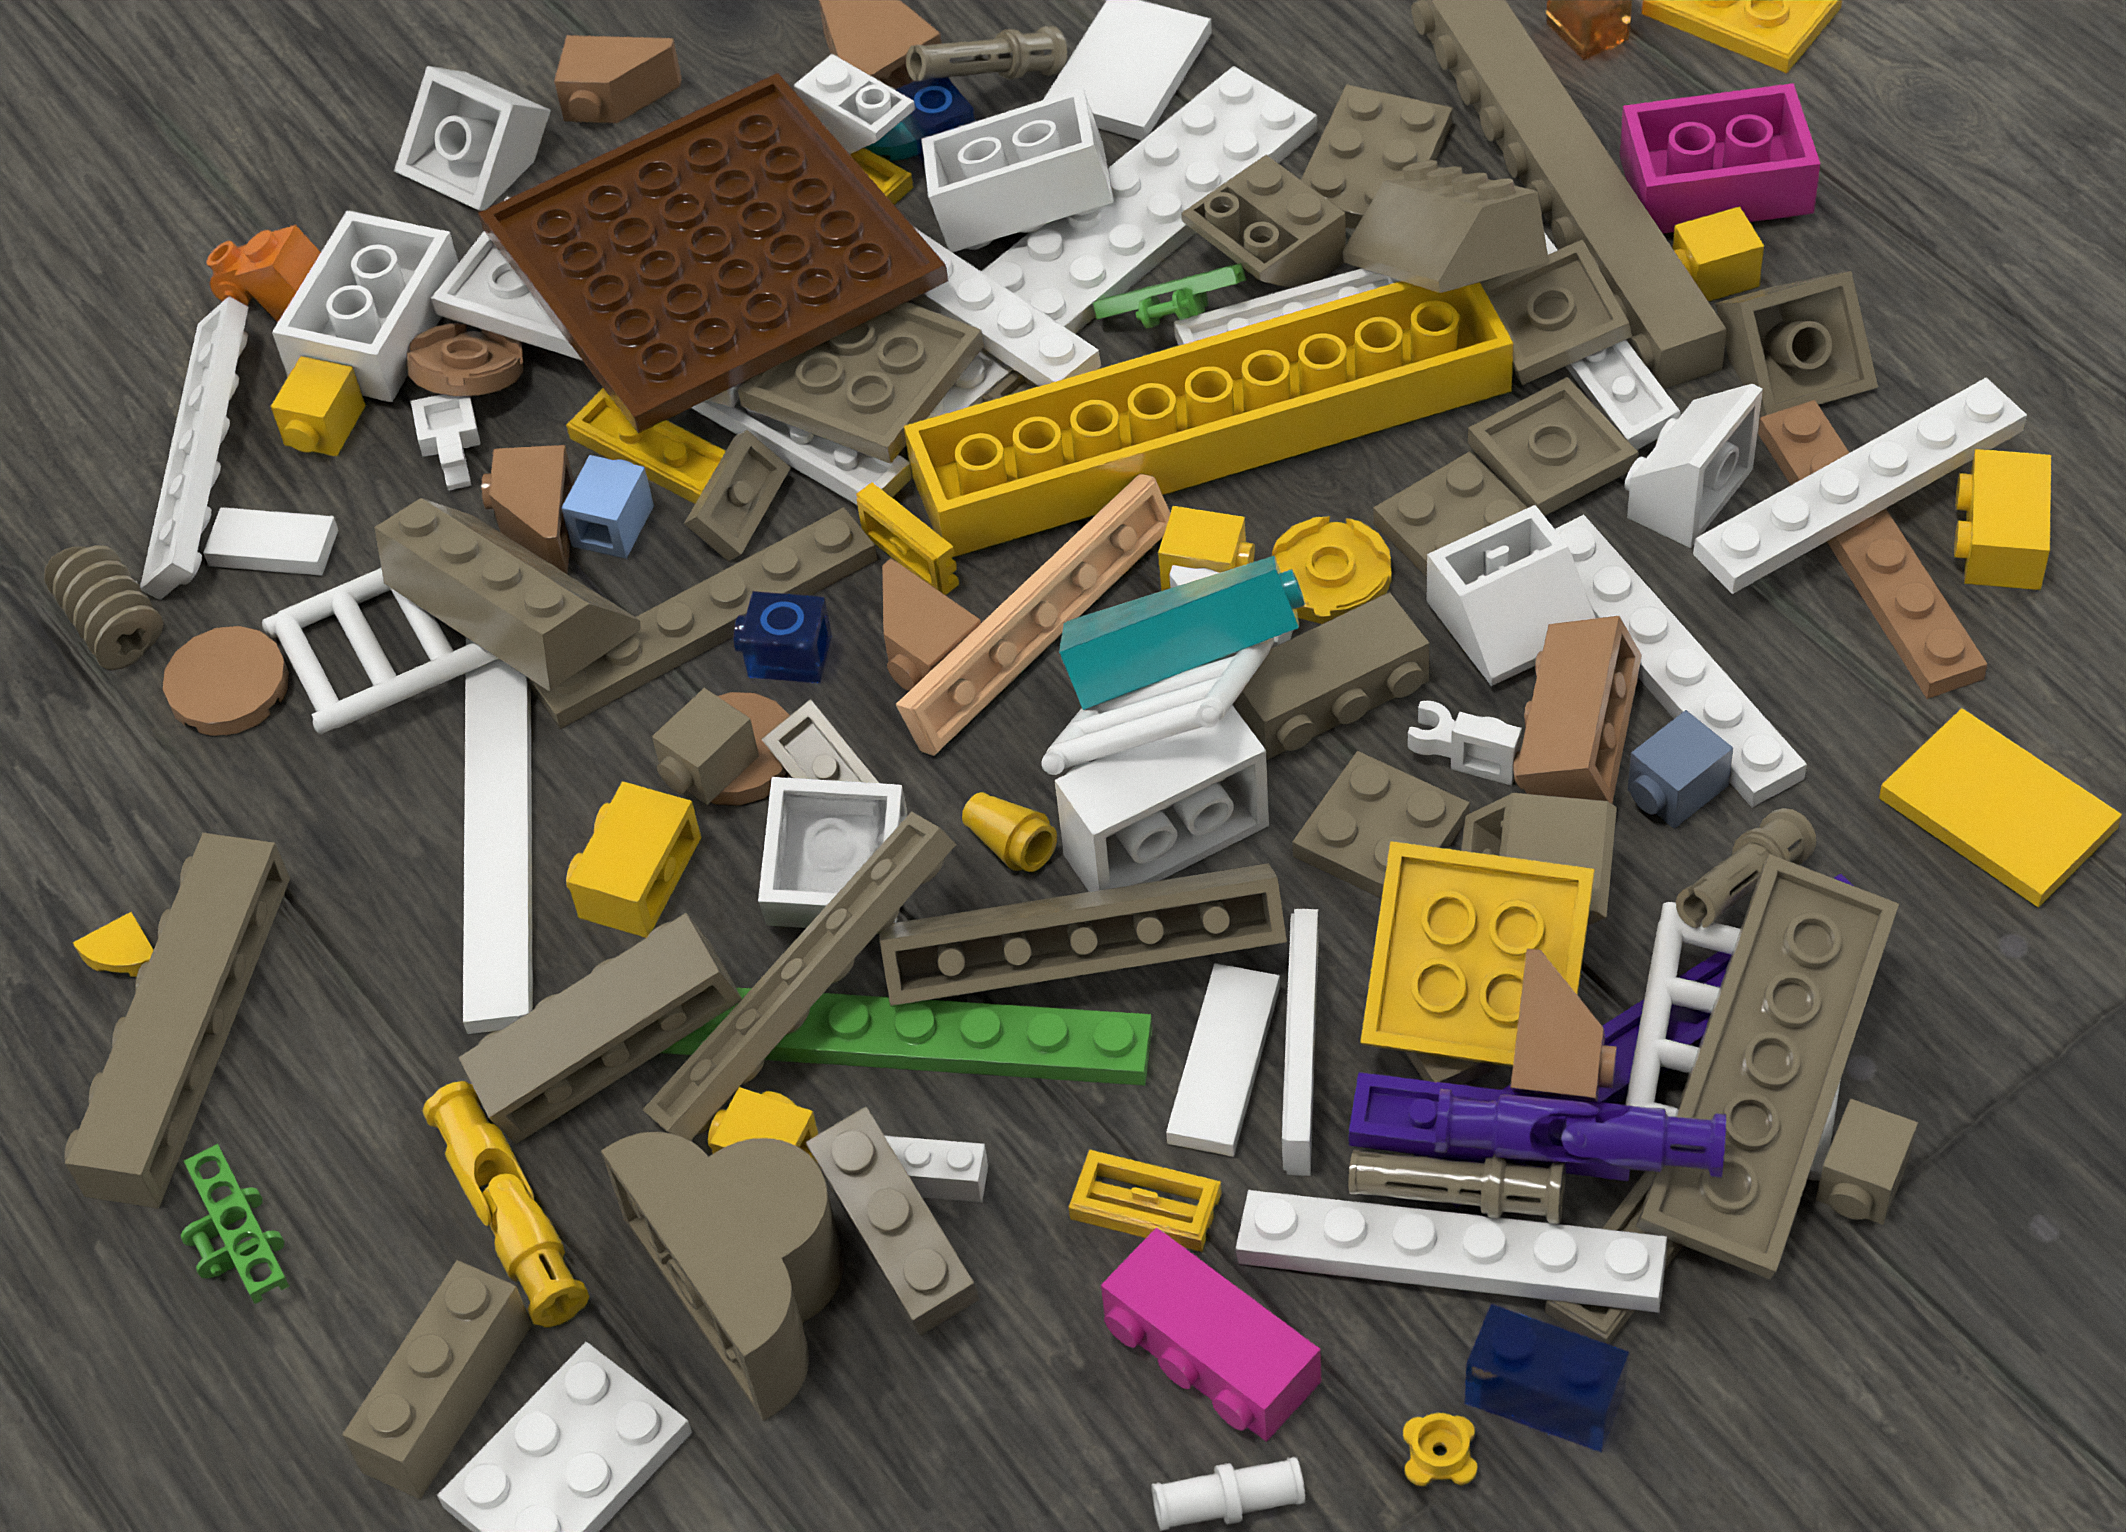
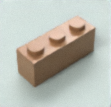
M1620 616L1548 624L1543 651H1540L1536 657L1537 679L1531 701L1527 702L1525 707L1526 729L1521 751L1516 753L1513 762L1516 783L1527 794L1599 800L1613 803L1642 657Z

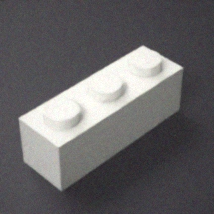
M885 1136L922 1198L982 1203L988 1169L985 1144Z

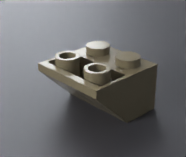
M1264 155L1181 213L1182 222L1237 264L1242 263V267L1263 282L1295 288L1321 280L1344 263L1342 251L1346 246L1345 212L1268 155Z
M1512 793L1466 815L1461 851L1593 868L1595 875L1588 925H1591L1607 917L1617 807L1608 801Z

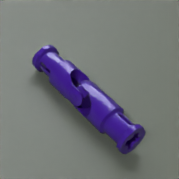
M1440 1089L1435 1152L1446 1153L1450 1146L1490 1149L1493 1150L1495 1157L1575 1164L1589 1163L1599 1158L1608 1164L1616 1165L1623 1169L1661 1172L1665 1165L1708 1169L1711 1177L1722 1178L1726 1114L1715 1113L1711 1120L1668 1116L1663 1108L1626 1106L1600 1111L1598 1107L1586 1102L1501 1094L1497 1101L1454 1097L1452 1090ZM1551 1114H1567L1562 1134L1564 1149L1550 1147L1540 1141L1534 1134V1123L1540 1118Z

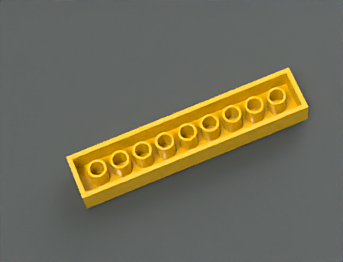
M1399 281L905 425L904 432L913 480L934 531L954 547V555L950 557L952 558L1096 515L1139 474L1154 477L1162 495L1511 392L1513 341L1480 282L1438 293Z

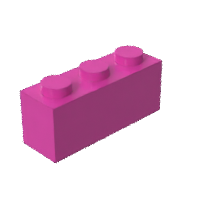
M1157 1227L1101 1284L1105 1315L1104 1322L1111 1333L1129 1347L1135 1348L1139 1344L1158 1359L1160 1368L1174 1383L1184 1389H1189L1193 1385L1212 1400V1405L1219 1416L1239 1431L1249 1428L1267 1442L1321 1383L1320 1348Z

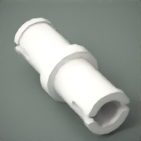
M1296 1457L1287 1458L1286 1461L1233 1470L1232 1465L1228 1463L1215 1466V1474L1166 1484H1152L1155 1513L1159 1528L1162 1531L1168 1530L1169 1527L1224 1518L1226 1524L1241 1522L1242 1514L1293 1503L1297 1505L1305 1503L1303 1478Z

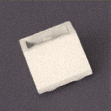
M1536 505L1427 554L1426 601L1491 686L1535 666L1537 654L1543 651L1548 624L1596 618L1569 546Z

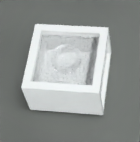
M772 777L758 898L766 925L801 928L809 926L907 817V807L902 785Z

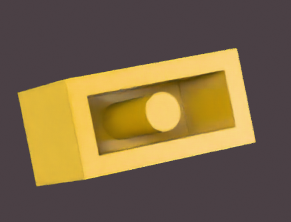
M1975 449L1970 474L1959 473L1956 490V510L1967 511L1966 521L1958 520L1954 542V558H1965L1964 584L2041 590L2050 552L2051 455Z
M622 781L611 803H605L600 808L594 824V834L584 852L577 853L568 868L566 885L571 892L578 918L645 938L648 937L701 839L691 800Z

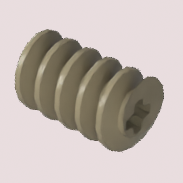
M100 545L88 548L74 546L60 551L49 560L44 572V582L49 592L54 595L60 608L64 610L68 620L75 626L79 636L84 639L90 652L95 655L100 666L108 671L123 669L134 664L143 656L147 649L155 644L162 633L163 620L161 615L152 607L147 595L142 593L138 582L131 577L129 569L121 563L115 550L108 546Z

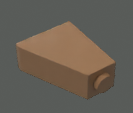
M819 0L824 35L831 54L906 97L938 79L931 78L924 81H914L907 71L906 55L908 49L912 45L941 44V36L936 29L900 0Z

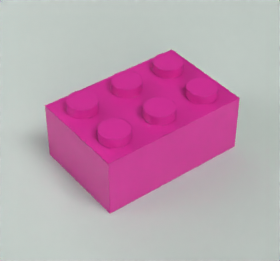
M1794 83L1623 106L1619 156L1626 180L1662 234L1674 232L1675 225L1736 207H1741L1749 222L1814 214L1820 161Z

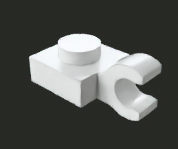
M441 394L411 401L422 456L439 454L448 491L471 486L463 448L481 444L470 396Z
M1420 701L1418 706V722L1435 728L1422 730L1417 727H1410L1408 731V748L1422 755L1436 754L1451 758V770L1512 786L1515 779L1513 771L1514 757L1521 747L1520 727L1508 725L1497 718L1478 717L1459 712L1455 722L1448 709L1442 704L1434 701Z

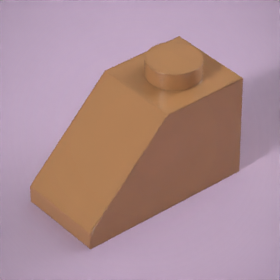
M567 36L554 83L564 121L618 123L680 87L682 78L673 38Z
M565 445L494 449L492 471L490 474H483L482 498L485 509H494L500 533L562 572L568 573L570 538L561 508L575 481Z
M890 558L882 565L883 626L888 656L887 668L892 678L902 688L910 691L981 624V621Z
M1527 949L1511 1089L1514 1092L1598 1102L1599 1087H1613L1617 1047L1604 1045V1028L1541 950Z

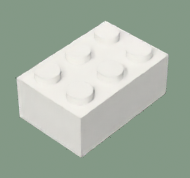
M1084 88L922 139L928 197L947 247L952 253L963 249H979L988 245L994 239L1020 231L1033 232L1049 222L1074 214L1087 215L1095 212L1103 205L1114 202L1103 142Z
M346 211L272 331L287 376L291 373L300 356L351 366L354 369L362 396L392 402L408 376L407 351L410 352L411 341L417 335L436 327L442 317L435 313L431 297L459 263L450 232Z
M1233 705L1225 716L1212 728L1200 727L1108 755L1093 762H1085L1076 765L1066 775L1055 780L1063 853L1089 892L1160 881L1269 826L1266 750Z

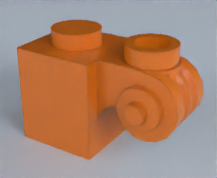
M296 225L273 232L264 230L255 235L247 245L237 247L232 241H226L216 247L207 258L206 264L213 270V276L209 283L214 295L222 302L230 296L247 306L253 296L279 322L321 252Z

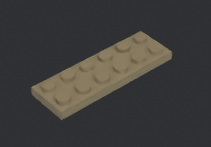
M1769 854L1763 864L1675 1117L1711 1120L1715 1113L1726 1114L1722 1178L1711 1177L1708 1169L1664 1165L1661 1172L1654 1173L1636 1227L1659 1236H1667V1239L1771 1279L1777 1270L1899 903Z

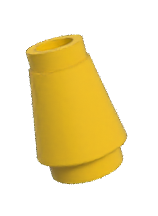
M984 792L972 796L963 809V824L970 828L1011 870L1024 869L1027 872L1036 871L1050 859L1055 850L1057 832L1050 825V821L1044 813L989 796Z

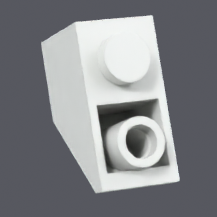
M833 54L794 84L795 93L849 154L877 142L915 110L913 100Z

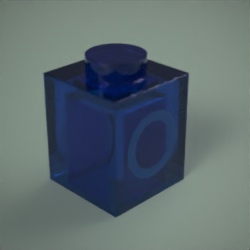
M948 77L913 81L896 89L897 92L914 101L915 110L901 122L916 139L917 155L923 163V138L975 122L974 108Z
M752 591L746 615H738L734 627V648L736 652H743L748 678L821 683L832 638L825 597Z

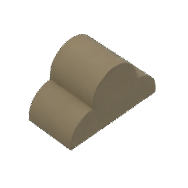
M666 1132L638 1133L620 1139L601 1150L625 1222L763 1421L767 1420L788 1405L800 1390L809 1365V1350L802 1323L819 1313L829 1303L842 1279L844 1266L843 1252L821 1169L813 1158L799 1147L782 1140L770 1138H754L739 1141L726 1146L709 1157L690 1140Z

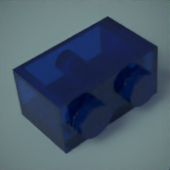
M1491 1304L1466 1363L1464 1404L1602 1452L1625 1392L1629 1351Z

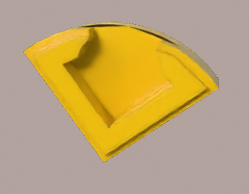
M132 912L73 942L79 956L93 970L99 972L104 970L119 973L128 972L130 977H137L140 967L143 963L149 962L154 951Z

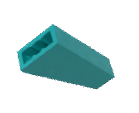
M1274 555L1063 623L1059 653L1082 709L1085 710L1299 628L1296 608L1304 606L1306 603L1293 569L1281 573Z

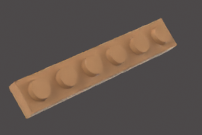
M1815 400L1760 417L1758 435L1790 485L1849 454V451ZM1886 508L1827 541L1926 699L1984 680L1987 662Z

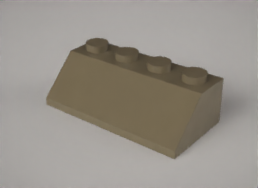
M1423 161L1403 167L1404 176L1384 181L1342 251L1344 263L1438 293L1549 262L1538 191L1514 186L1512 179L1489 180L1487 173L1465 174L1462 172L1461 167L1440 168L1437 161Z
M420 498L374 527L384 584L548 691H552L641 630L639 619L473 515Z

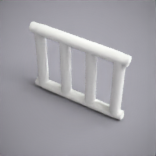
M381 568L283 609L262 621L266 634L271 639L279 638L316 710L311 715L314 729L320 735L335 728L343 727L499 659L475 642L453 651L435 617L384 584ZM390 590L393 592L430 659V662L396 676L358 606L359 603ZM334 614L373 684L372 687L340 701L301 629Z
M1274 638L1085 710L1081 708L1048 748L1042 758L1043 769L1048 774L1057 775L1066 768L1200 727H1214L1225 716L1267 657L1274 644Z
M1666 902L1663 904L1660 921L1657 926L1625 1105L1663 1108L1668 1116L1675 1117L1677 1108L1654 1102L1660 1067L1690 1074L1699 1047L1666 1040L1671 1005L1674 1004L1711 1013L1720 989L1719 987L1677 977L1682 943L1732 954L1741 929L1715 922L1706 928H1703L1702 923L1698 928H1692L1679 917L1676 903ZM1840 1082L1807 1178L1813 1181H1820L1822 1167L1830 1149Z

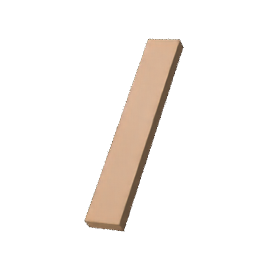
M1139 474L896 703L921 752L935 756L1062 634L1063 623L1080 617L1164 536L1170 511L1154 477Z

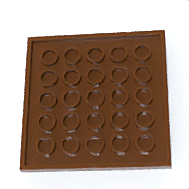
M779 73L771 75L478 213L485 233L638 434L948 282L947 268L943 260Z

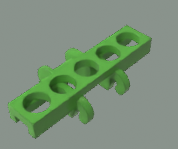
M1242 263L1100 299L1093 302V307L1097 319L1139 309L1136 312L1137 320H1141L1145 328H1152L1159 325V318H1163L1165 315L1176 313L1180 320H1184L1204 313V307L1209 305L1207 291L1238 284L1241 281H1245L1246 278ZM1174 291L1172 301L1160 302L1157 295Z
M218 1144L184 1160L209 1212V1215L192 1222L181 1233L182 1242L186 1246H196L202 1258L196 1267L198 1275L202 1278H213L236 1267L254 1304L263 1300L262 1294L279 1286L281 1291L288 1288L289 1284L269 1247L271 1245L273 1251L281 1250L284 1247V1239L278 1231L272 1230L262 1233L247 1203L249 1202L252 1208H257L262 1204L263 1200L259 1190L252 1187L240 1189ZM209 1161H216L220 1168L219 1173L213 1178L203 1179L199 1172L201 1165ZM229 1186L232 1194L214 1202L211 1196L213 1191L218 1187ZM245 1213L247 1214L246 1221L240 1228L227 1230V1225L245 1217ZM220 1235L225 1247L215 1251L210 1239ZM247 1237H253V1238H251V1239H249V1240H247V1241H245V1242H243V1243L237 1245L242 1239L247 1238ZM259 1263H267L272 1272L271 1275L264 1281L254 1282L249 1271Z

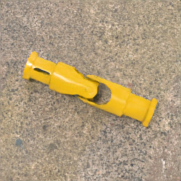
M459 1081L441 1087L425 1102L422 1110L428 1125L439 1129L447 1144L445 1155L451 1169L475 1209L477 1216L485 1226L491 1227L496 1237L494 1242L495 1252L508 1277L515 1282H520L530 1303L527 1310L533 1324L552 1327L570 1320L578 1311L586 1306L589 1299L588 1290L582 1281L573 1279L563 1260L565 1254L564 1245L549 1218L534 1201V1193L505 1136L498 1126L489 1123L472 1084L466 1081ZM485 1184H489V1186L483 1192H481L479 1187Z

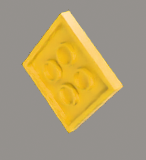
M1390 841L1360 1043L1371 1047L1513 1067L1527 949L1541 950L1578 996L1595 870L1593 868Z

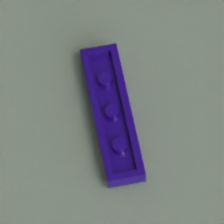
M1358 1072L1349 1127V1146L1485 1163L1486 1157H1493V1150L1450 1146L1446 1153L1435 1152L1440 1089L1452 1090L1454 1097L1497 1101L1501 1094L1586 1102L1598 1107L1600 1111L1626 1107L1627 1105ZM1557 1113L1540 1118L1533 1125L1534 1134L1540 1141L1550 1147L1564 1149L1562 1134L1567 1114ZM1506 1158L1508 1163L1549 1167L1552 1164L1549 1161ZM1599 1158L1584 1164L1566 1163L1567 1174L1622 1181L1629 1180L1630 1169H1623L1619 1166L1608 1164Z

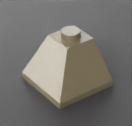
M1851 271L1774 286L1715 303L1718 317L1727 329L1725 346L1732 367L1743 386L1754 384L1763 388L1760 408L1761 417L1815 400L1820 405L1878 388Z

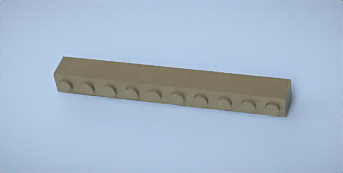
M1417 0V2L1413 3L1411 12L1417 31L1421 35L1427 34L1434 45L1439 65L1443 70L1449 69L1456 79L1461 99L1466 105L1472 104L1480 116L1481 126L1486 138L1489 141L1495 140L1503 152L1504 161L1510 175L1513 178L1519 177L1526 189L1538 191L1541 215H1544L1552 227V234L1557 248L1562 249L1583 239L1630 323L1632 337L1626 341L1662 388L1666 389L1722 370L1726 327L1506 0Z

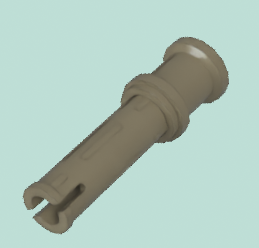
M1044 26L1039 28L1036 33L1021 34L1020 31L1015 29H1007L997 34L994 39L959 41L926 46L912 45L906 55V66L910 77L914 81L998 73L1006 79L1014 80L1021 78L1025 73L1039 71L1046 76H1055L1061 73L1066 64L1067 46L1062 32L1054 26ZM1050 49L1051 54L1044 55V50ZM983 55H987L988 58L984 59ZM973 56L972 60L950 62L951 58Z
M1782 808L1771 812L1762 820L1759 828L1747 830L1735 841L1730 857L1716 865L1697 882L1686 887L1678 894L1676 910L1679 917L1692 928H1698L1701 923L1703 928L1711 925L1724 911L1755 889L1763 864L1769 854L1797 865L1805 862L1813 855L1816 847V834L1812 824L1804 815L1792 809ZM1799 840V843L1788 851L1787 848Z
M1354 1149L1350 1160L1348 1189L1350 1195H1377L1419 1201L1481 1206V1212L1488 1214L1490 1218H1500L1503 1212L1546 1216L1549 1224L1560 1225L1565 1194L1566 1163L1552 1162L1550 1167L1508 1163L1506 1158L1495 1157L1494 1154L1493 1157H1486L1484 1164L1362 1152L1361 1150Z

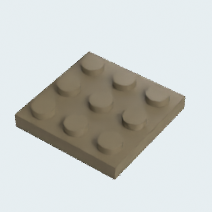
M905 302L746 380L738 389L741 406L891 464L906 445L904 426L926 420L984 347L982 329Z

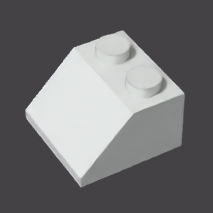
M427 66L394 171L477 210L483 211L489 208L534 163L551 110L467 72Z
M1749 384L1698 398L1691 402L1678 420L1675 418L1669 419L1662 428L1653 451L1647 458L1639 457L1627 474L1624 485L1625 490L1629 491L1627 518L1692 548L1695 544V538L1703 534L1753 470L1763 388Z

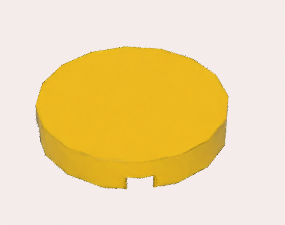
M1330 516L1314 517L1293 525L1277 539L1272 550V556L1275 555L1281 573L1293 569L1306 603V605L1296 608L1298 618L1324 624L1385 595L1391 584L1390 550L1380 534L1361 521L1346 518V523L1330 522Z

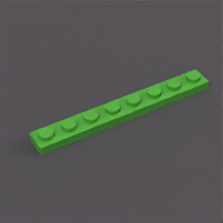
M736 987L742 999L752 989ZM823 993L810 1007L809 1015L804 1023L795 1031L786 1034L765 1057V1060L1145 1086L1152 1036L1151 1014L923 1000L890 1006L889 997ZM736 1005L660 1053L692 1055Z

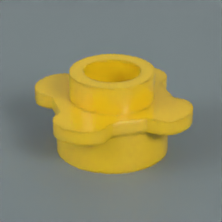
M1434 1413L1423 1418L1415 1417L1409 1420L1403 1428V1439L1410 1445V1460L1405 1464V1475L1408 1480L1418 1486H1426L1432 1480L1451 1479L1458 1485H1465L1471 1482L1477 1474V1463L1470 1457L1469 1443L1475 1436L1473 1424L1465 1417L1452 1416L1445 1413ZM1436 1446H1443L1447 1452L1443 1456H1438L1434 1454L1433 1449Z

